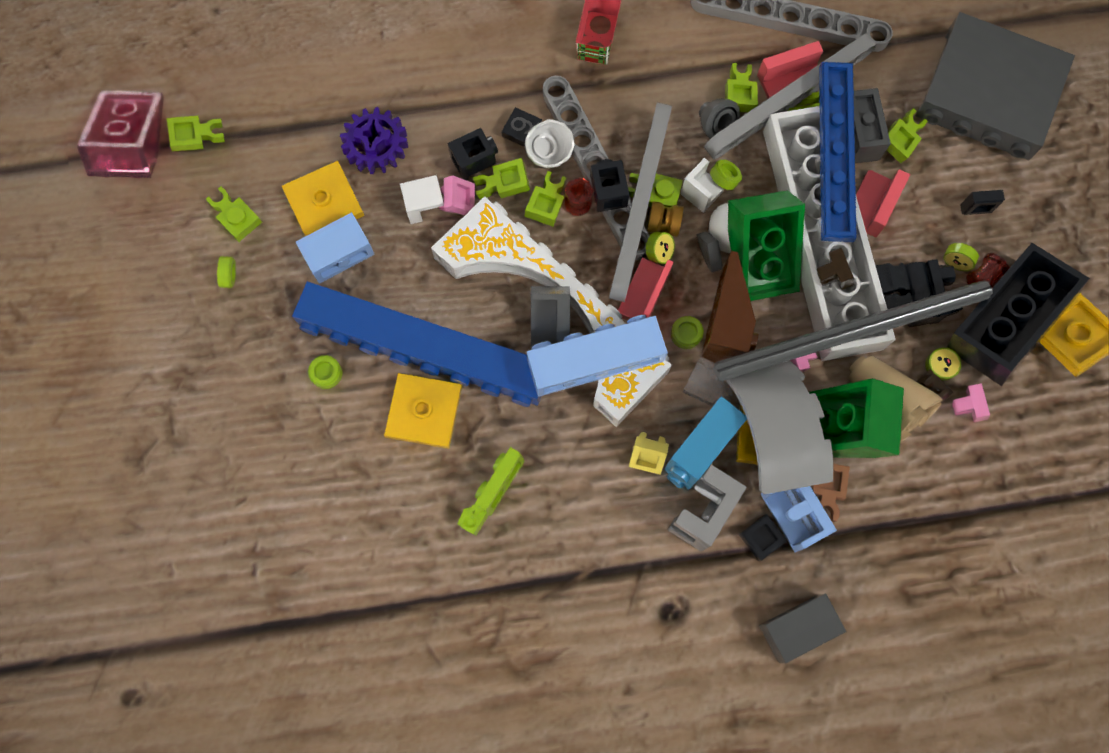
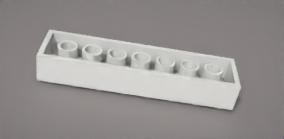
M820 106L770 114L763 134L778 192L788 190L805 203L800 279L814 332L887 310L857 197L856 240L853 243L821 241ZM842 248L854 277V285L843 290L838 281L822 286L816 270L830 263L829 252ZM893 329L819 351L821 361L877 352L887 348L896 339Z

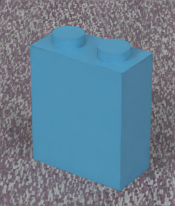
M721 396L665 466L664 470L668 473L667 479L680 489L685 486L690 490L747 420L746 415Z

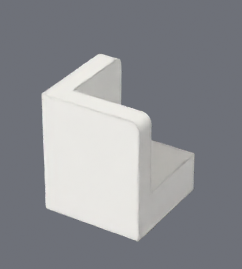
M705 158L686 176L680 193L703 213L724 191L723 188L713 181L710 174L706 172L709 161Z
M437 175L400 184L410 224L423 221L421 211L444 205Z

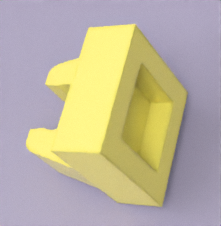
M642 432L636 437L629 467L661 475L669 444L666 443L664 437L659 436L658 441L647 439V433Z

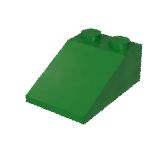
M788 190L728 200L731 251L738 252L750 301L800 292L805 203Z
M872 378L809 392V394H816L825 417L820 419L824 440H831L833 458H880L899 455L904 388Z

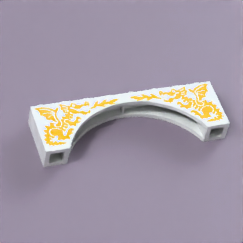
M486 197L482 198L431 247L434 259L455 279L473 274L497 272L526 277L545 286H570V306L580 316L589 334L594 333L598 327L606 324H614L615 327L626 324L621 319V313L610 304L606 306L598 299L599 295L592 286L587 283L584 285L575 278V272L567 264L562 263L560 265L552 257L551 250L544 243L539 242L537 244L529 237L530 233L520 222L514 223L507 217L508 213L503 206L496 201L494 203L490 202ZM668 355L664 362L598 380L593 406L617 427L669 373L672 364L668 362L670 360Z

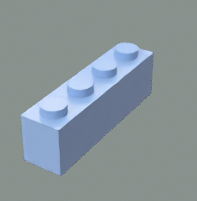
M639 315L627 320V324L615 327L614 324H606L598 327L594 333L584 336L579 332L564 337V341L551 344L549 341L535 344L532 346V350L527 351V361L537 395L540 397L664 362L668 352L656 316L646 318V315Z

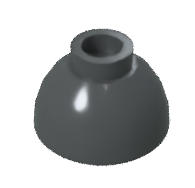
M719 98L706 102L701 106L699 116L702 130L706 136L711 139L718 132L740 118V108L736 102L730 99Z

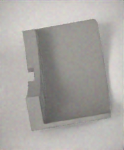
M790 360L726 380L742 405L751 429L757 456L759 491L763 494L833 482L831 440H824L820 419L825 417L816 394H809L802 382L805 378L804 374Z

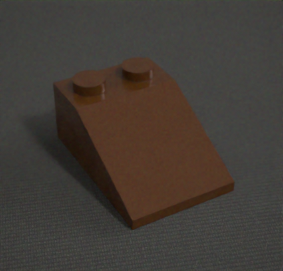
M735 251L730 252L720 274L700 360L714 364L718 361L755 350L759 336L758 333H754L756 320L739 255Z

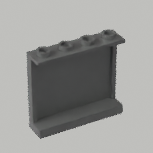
M959 12L948 29L945 37L947 41L923 103L915 116L926 119L928 124L939 125L952 130L957 135L978 140L985 146L996 147L1006 151L1016 158L1030 160L1043 147L1075 55Z

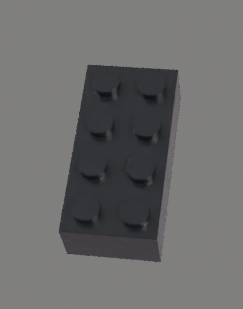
M1031 243L995 284L990 298L981 301L957 328L947 348L955 351L963 361L1000 386H1003L1077 298L1090 278L1034 243Z

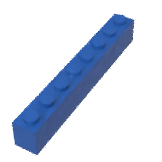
M308 281L306 282L292 315L299 324V329L314 336H317L319 332L329 335L331 341L347 346L349 342L359 345L361 351L373 356H377L378 353L388 355L392 362L399 365L408 366V363L418 365L422 372L432 376H438L439 373L451 377L450 380L462 386H468L469 383L480 386L482 392L491 396L499 397L500 393L512 397V402L524 407H530V404L539 405L541 396L538 397L527 361V354Z

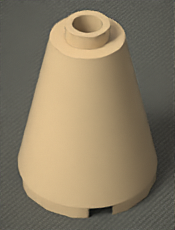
M861 356L849 368L852 372L849 376L852 383L873 378L904 388L901 442L912 435L910 431L914 428L924 425L942 404L941 401L943 400L938 394L874 356L868 358Z

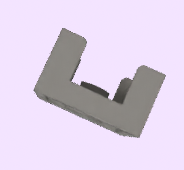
M710 465L706 473L700 477L694 486L697 492L712 500L701 516L702 519L685 509L678 517L674 518L668 531L697 550L704 551L713 544L747 487L713 465Z

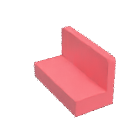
M819 41L762 60L757 76L768 99L818 65V61L823 53Z
M899 169L894 177L889 179L872 170L866 173L856 193L867 234L877 237L884 229L911 174Z
M642 257L628 287L625 302H622L618 309L623 319L629 320L639 315H646V318L651 317L670 275L673 261L667 260L664 267Z

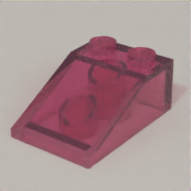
M100 92L77 144L87 176L151 178L158 159L164 100L162 92Z

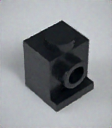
M481 128L448 143L450 157L461 178L464 180H469V176L496 164L495 154L498 153L497 146L491 136L486 138Z
M605 159L591 165L590 179L596 211L603 212L626 208L630 194L622 160L613 161Z

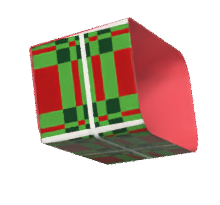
M585 0L576 38L578 60L607 65L621 0ZM597 16L606 17L611 23L610 30L605 34L593 32L590 27L591 20ZM596 41L601 43L604 48L587 44Z

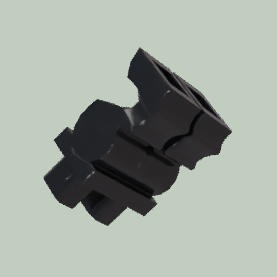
M938 259L928 260L927 262H913L905 265L900 263L897 266H893L890 263L875 265L887 310L945 292L944 286L952 285L956 279L954 266L939 265ZM963 307L907 325L909 327H916L926 324H937L947 316L957 314Z

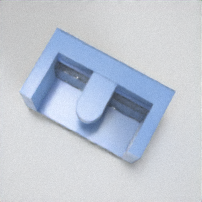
M811 486L770 494L761 493L762 498L794 552L803 550L837 531Z

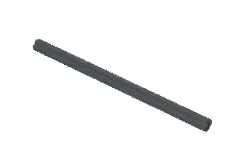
M986 280L972 283L718 361L714 364V372L719 381L728 380L987 300L993 294V288L990 287L989 282Z

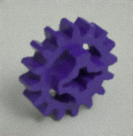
M375 107L373 114H369L366 108L363 109V116L360 118L356 114H352L353 124L344 123L347 133L340 134L343 143L341 148L344 155H347L349 164L356 163L357 169L360 172L365 167H368L370 174H374L376 168H380L383 173H386V165L388 164L396 168L397 163L395 159H404L403 149L408 148V141L405 138L407 137L406 128L402 127L400 118L396 117L393 119L390 110L381 115L379 107ZM356 148H358L361 152H365L366 156L358 152Z

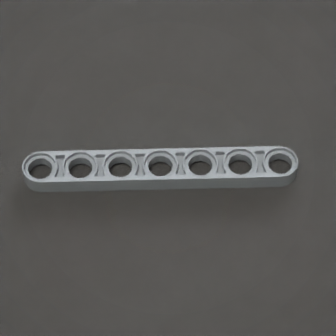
M691 0L690 2L692 8L702 14L846 46L863 34L867 33L870 36V32L879 31L884 35L885 40L875 41L872 39L877 45L873 52L884 50L893 36L891 26L885 21L792 0H737L741 5L737 9H731L726 6L725 2L727 0H711L707 3ZM763 5L768 8L769 14L759 15L755 12L754 7ZM785 12H793L797 15L798 20L789 22L784 19L783 14ZM821 18L826 22L827 27L817 28L813 25L812 20ZM849 24L855 28L856 33L847 35L842 31L841 26Z
M866 33L823 62L853 63L854 66L866 58L877 45ZM820 64L714 135L704 146L713 160L718 159L765 127L770 114L786 112L813 92L818 91Z
M551 76L543 84V98L554 120L565 123L573 133L574 139L579 135H585L591 140V143L586 147H579L575 144L572 155L594 196L587 164L592 160L601 161L609 158L569 82L562 76ZM552 86H560L565 92L560 97H553L548 93V90ZM572 110L578 117L573 122H566L561 118V114L564 111ZM630 198L626 208L602 212L620 248L627 224L621 225L616 223L614 215L620 211L630 214L632 205ZM644 225L640 239L643 240L645 247L641 251H637L635 260L646 256L645 248L649 234Z
M659 102L656 104L609 299L625 302L669 122L671 105Z

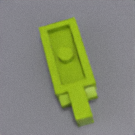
M510 447L506 454L502 452L493 465L494 474L489 482L485 480L480 485L475 494L477 501L472 507L463 509L457 524L464 530L476 536L488 516L493 514L525 462L520 452Z

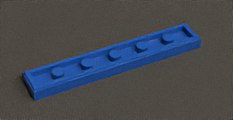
M821 62L819 67L821 241L853 243L857 238L853 63Z

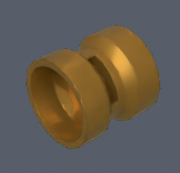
M653 201L647 232L662 231L669 233L672 237H678L684 206L673 205L672 207H666L661 202ZM663 214L666 215L664 224L662 223Z

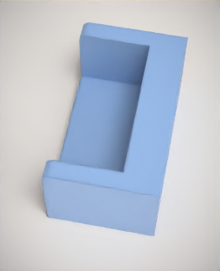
M352 212L296 241L300 252L319 284L375 255Z

